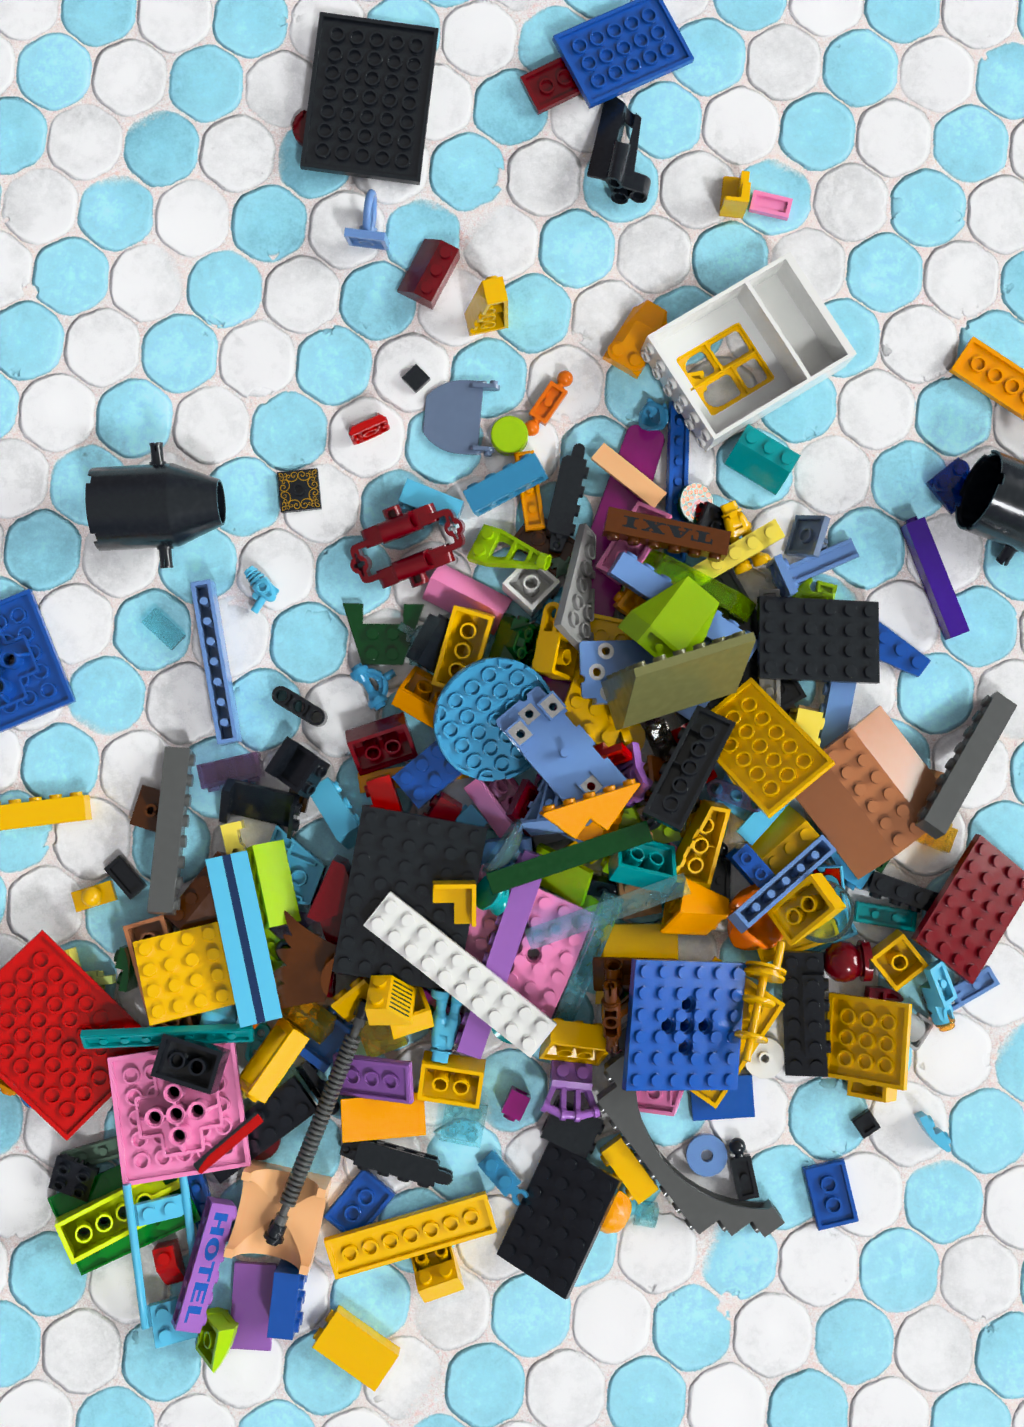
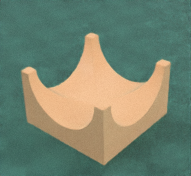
M252 1160L251 1166L245 1167L242 1172L243 1188L240 1204L223 1257L232 1259L236 1255L246 1253L270 1255L292 1263L298 1268L299 1274L307 1276L315 1258L332 1177L308 1172L295 1207H290L287 1214L288 1220L283 1236L284 1241L282 1244L272 1246L266 1243L263 1235L268 1230L271 1220L275 1218L276 1213L280 1212L282 1204L279 1200L282 1197L281 1195L284 1192L283 1190L292 1168Z

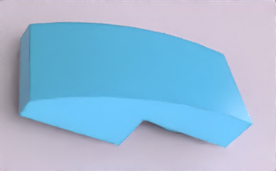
M922 1111L915 1113L914 1116L926 1135L943 1150L951 1152L949 1146L951 1140L947 1132H943L938 1127L934 1128L935 1124L930 1115L927 1116Z

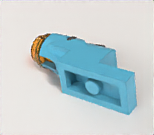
M936 960L924 969L928 981L921 985L920 988L933 1024L939 1028V1031L945 1032L955 1027L956 1020L951 1003L958 997L944 962Z

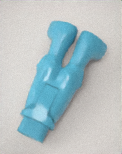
M431 989V996L436 1000V1010L432 1015L434 1027H432L431 1061L448 1063V1057L452 1054L458 1027L461 1024L460 1010L463 1004L451 995L450 1012L446 1015L450 994L446 991Z

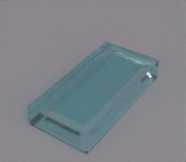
M154 608L141 622L170 650H173L186 637L157 608Z

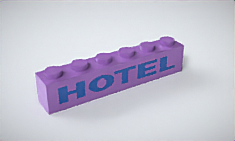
M207 1196L171 1321L175 1331L200 1334L202 1326L206 1324V1311L208 1305L212 1303V1290L214 1284L218 1282V1269L220 1263L224 1261V1248L231 1236L230 1227L232 1221L237 1216V1208L232 1200Z

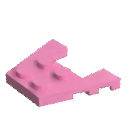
M684 1090L636 1091L639 1111L674 1116Z

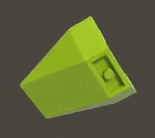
M686 576L631 610L617 627L654 658L661 655H666V658L673 657L672 652L684 648L686 652L693 650L692 646L704 642L719 602L693 579Z

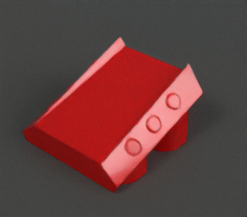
M376 412V415L355 425L350 424L348 434L353 445H357L383 434L390 429L387 418Z

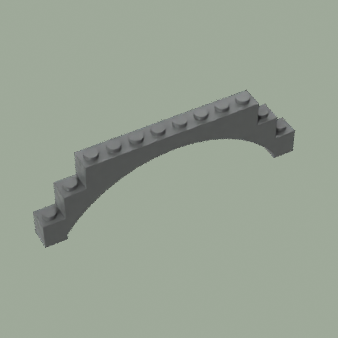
M627 1021L621 1025L622 1034L619 1038V1050L621 1049V1051L604 1063L606 1071L603 1073L613 1083L596 1095L598 1101L596 1105L601 1113H607L610 1117L609 1123L615 1131L620 1130L623 1134L621 1138L627 1147H633L636 1151L634 1153L636 1159L640 1164L645 1163L648 1167L647 1173L652 1180H658L661 1184L659 1186L665 1197H671L674 1201L672 1202L673 1207L679 1214L681 1212L686 1217L684 1221L691 1230L695 1229L698 1234H701L717 1222L724 1232L727 1230L733 1236L750 1223L756 1233L761 1232L764 1238L785 1222L769 1199L765 1202L738 1201V1199L714 1193L685 1177L658 1150L641 1118L636 1091H625L622 1089Z

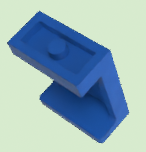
M739 842L725 856L728 860H731V864L750 885L755 884L758 888H762L775 876L773 871L747 843Z
M323 1005L303 1033L309 1038V1041L299 1054L323 1073L332 1064L333 1055L341 1049L340 1046L343 1044L342 1041L345 1039V1034H350L353 1027L351 1021L347 1022L339 1017L338 1013L330 1005L328 1007Z

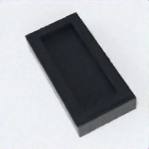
M122 855L116 857L104 868L130 900L147 887V884Z

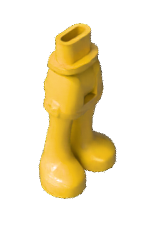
M735 500L720 506L723 513L721 517L724 521L725 530L731 532V544L738 541L740 536L744 537L752 532L751 523L748 522L742 513V509L738 508ZM763 552L750 557L752 565L748 559L734 567L735 574L738 575L751 570L753 567L768 563L771 560L770 555Z

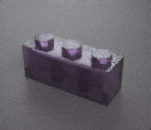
M257 751L196 765L201 789H208V793L219 791L220 786H224L227 778L240 781L248 780V783L261 781L260 777L265 776L261 754Z

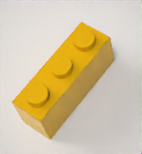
M619 1133L600 1148L602 1154L600 1158L606 1167L609 1165L615 1171L612 1174L623 1181L627 1188L625 1192L630 1200L633 1201L635 1199L640 1204L658 1191L659 1188L657 1183L649 1176L643 1164H640L636 1159L632 1149L624 1143Z

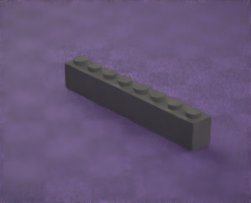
M998 691L991 696H985L980 704L982 708L974 714L972 725L963 733L965 738L955 747V755L946 763L945 773L938 777L935 782L937 787L929 793L926 798L928 801L926 806H923L917 814L918 820L915 825L934 839L940 838L948 831L1017 707L1015 703Z
M165 747L147 906V912L150 914L176 915V911L180 910L181 898H178V892L183 886V877H180L181 868L184 869L185 856H182L183 848L187 846V835H185V827L189 826L187 807L191 806L192 800L191 795H189V787L193 786L194 776L191 774V768L195 766L196 755L193 754L190 748Z

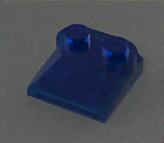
M959 457L925 483L950 515L955 512L956 506L960 507L962 496H959V493L970 472L968 463Z

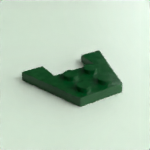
M343 603L362 665H404L424 604H404L403 624H363L364 604Z

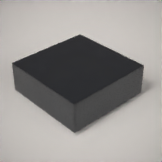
M415 364L402 377V380L417 393L430 381V377Z
M868 1108L851 1119L863 1139L881 1128Z

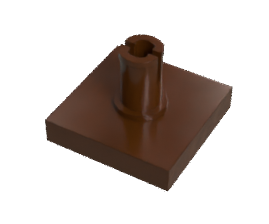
M142 785L130 821L131 825L156 832L160 797L159 789Z

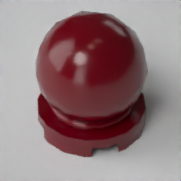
M858 940L856 946L846 941L832 943L824 952V971L827 976L838 982L853 981L857 977L860 978L861 982L872 981L874 969H869V959H873L870 942Z

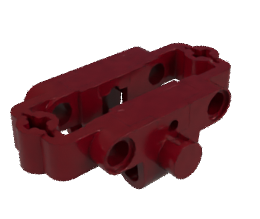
M434 503L402 513L399 504L382 510L385 521L360 531L364 541L351 547L350 552L353 559L350 566L353 572L359 574L364 583L379 580L383 589L409 579L412 588L429 582L426 574L427 571L455 561L452 551L461 548L465 544V537L463 535L465 523L456 517L452 509L436 511ZM445 516L447 521L444 526L445 532L453 537L455 543H447L434 549L429 548L392 562L391 566L376 571L377 574H371L372 560L363 554V548L368 549L381 543L387 544L420 531L424 529V526L440 520L439 518ZM452 522H454V524H459V528H457V533L455 530L452 531L450 528L453 526ZM360 561H364V562H365V565H363V568H362V567H358V564L360 563Z

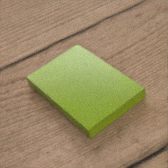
M543 843L538 844L536 853L542 855L556 851ZM581 865L542 878L540 886L581 907L585 902L594 870Z

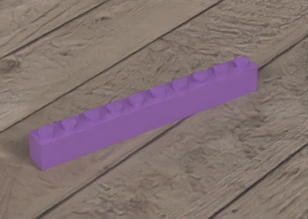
M524 849L523 853H518L515 864L541 856L542 854ZM542 879L510 889L507 906L504 912L496 918L495 924L498 925L496 933H491L488 944L492 946L489 953L485 952L482 964L506 983ZM469 1011V1013L465 1012L461 1022L464 1025L462 1033L458 1032L454 1044L458 1045L457 1052L481 1060L492 1027L472 1011Z

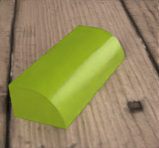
M284 839L252 845L246 848L264 929L286 925L284 910L297 922L301 921Z

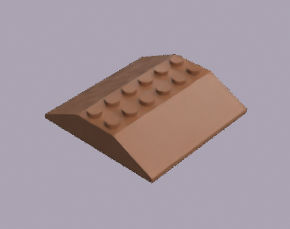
M881 706L875 708L823 748L835 762V765L795 797L826 839L836 848L838 855L858 880L898 855L926 833L915 825L918 820L917 814L923 806H926L928 802L926 798L929 793L937 787L935 784L937 778Z

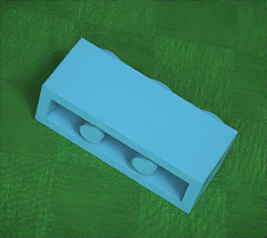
M408 478L398 500L399 505L402 506L401 509L407 512L434 503L436 511L452 509L457 518H460L465 506L464 501ZM444 516L439 518V524L445 526L447 522Z

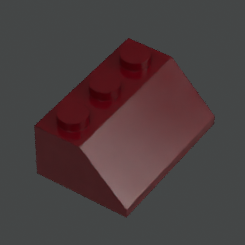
M424 239L397 292L433 310L460 259L459 249L443 240Z
M404 712L345 731L347 745L360 776L414 759L418 756Z

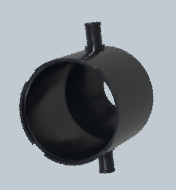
M163 442L149 443L151 462L147 465L91 468L88 472L91 480L90 483H86L85 488L86 514L90 534H95L97 541H94V544L99 551L157 548L160 556V568H174L171 550L173 547L182 546L225 524L226 502L221 480L174 463H166L163 455Z
M991 450V454L988 456L984 454L968 473L959 493V496H962L960 507L956 506L955 519L960 529L1005 545L996 561L1001 565L1004 563V566H1007L1016 552L1021 551L1024 553V461L1000 451Z

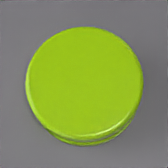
M504 416L498 419L491 429L492 445L498 453L505 456H514V453L522 452L528 442V429L525 423L515 416Z

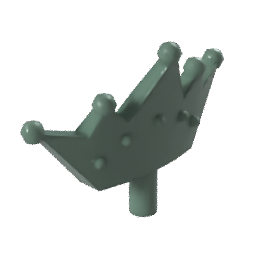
M570 556L565 561L560 557L551 559V563H553L551 569L557 567L556 578L565 574L564 578L566 579Z

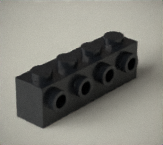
M873 871L863 887V890L869 892L868 896L880 900L883 896L889 899L888 903L901 906V903L909 905L908 910L920 913L921 910L927 912L939 894Z

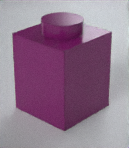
M511 1086L501 1107V1113H504L503 1117L513 1122L515 1119L520 1121L531 1099V1094Z

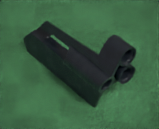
M615 97L604 102L587 176L606 181L611 190V200L617 204H625L629 198L636 203H644L648 198L651 180L646 175L634 172L642 118L637 113L633 114L622 100ZM625 123L633 128L629 144L621 142Z

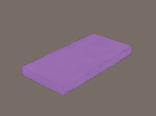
M338 1052L333 1055V1065ZM362 1055L354 1056L339 1095L412 1104L414 1102L411 1061Z
M235 1261L231 1316L239 1325L231 1349L271 1351L272 1338H267L274 1271L277 1268V1263Z

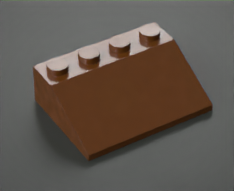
M217 851L212 858L227 854ZM205 866L180 896L181 906L180 910L176 911V915H165L180 930L218 922L207 867Z

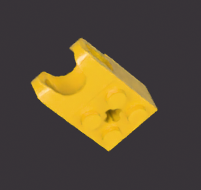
M550 602L545 605L540 630L536 640L535 654L532 660V669L538 674L553 680L572 681L577 670L579 652L554 626L559 603ZM554 609H556L555 618L551 614Z

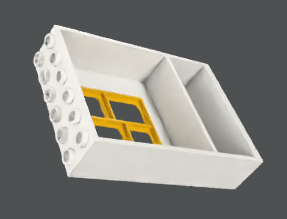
M788 252L649 334L640 350L644 362L649 363L655 379L660 380L666 396L671 397L677 413L682 414L688 430L693 431L699 447L704 448L705 452L743 430L748 424H753L839 372L857 354L791 252ZM736 331L744 340L749 351L727 365H721L711 350V345ZM702 352L712 365L714 372L705 378L694 379L686 371V362L690 357ZM755 359L767 378L756 386L748 388L738 374L737 368L749 360ZM724 375H729L739 389L740 395L719 407L709 405L704 399L705 388Z

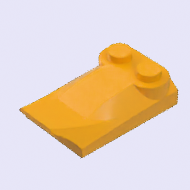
M649 300L634 307L609 345L603 360L638 379L647 364L642 359L640 350L649 334L667 324V311Z

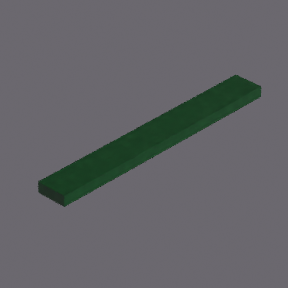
M643 821L487 873L486 877L492 895L652 842L653 838L647 822Z

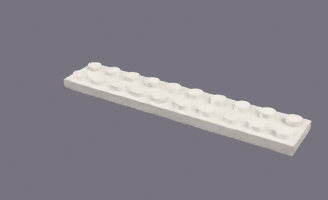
M390 891L363 926L528 1057H532L556 1027L557 1023L393 892Z

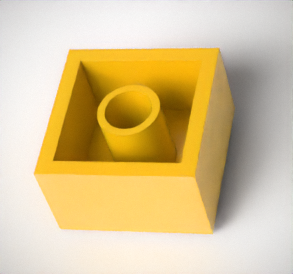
M898 929L872 948L873 959H869L889 986L896 992L929 966L904 933Z

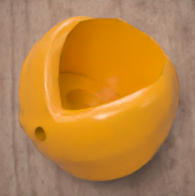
M618 1190L600 1229L603 1233L619 1232L625 1227L630 1218L632 1210L631 1201L622 1191Z

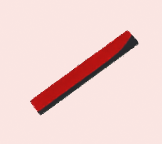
M257 1112L252 1114L195 1162L193 1166L200 1174L205 1172L263 1123V1119Z

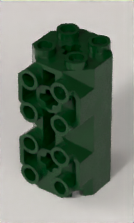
M504 613L488 658H509L529 667L532 666L540 624L534 622L530 624V619L518 615L516 619V616Z

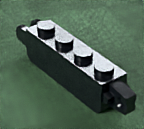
M581 443L574 445L571 456L567 455L562 458L545 529V534L550 538L549 551L561 554L564 544L568 542L569 537L574 536L576 524H573L574 517H578L580 505H577L578 498L583 497L585 486L581 485L583 479H587L589 467H586L587 460L583 459L585 447Z
M381 1140L342 1143L340 1155L353 1160V1165H357V1168L363 1171L371 1169L377 1171V1174L381 1176H396L402 1182L414 1181L423 1188L434 1187L435 1183L448 1186L453 1181V1172L439 1166L440 1160L435 1155Z

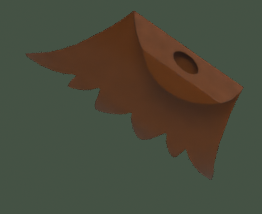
M284 910L286 923L292 936L283 935L291 948L276 950L279 958L286 964V966L280 967L273 972L276 979L284 982V984L276 987L277 993L281 994L278 997L280 1008L284 1009L308 1003L326 1002L337 945L312 933Z

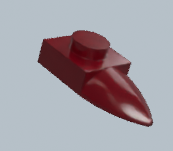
M865 986L864 997L896 1002L904 1000L898 992L883 986Z

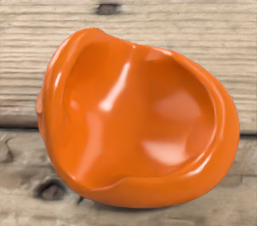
M753 884L741 890L730 901L728 916L760 888ZM767 913L742 934L726 918L728 920L727 931L730 941L734 947L750 951L759 948L769 950L777 945V941H781L784 937Z

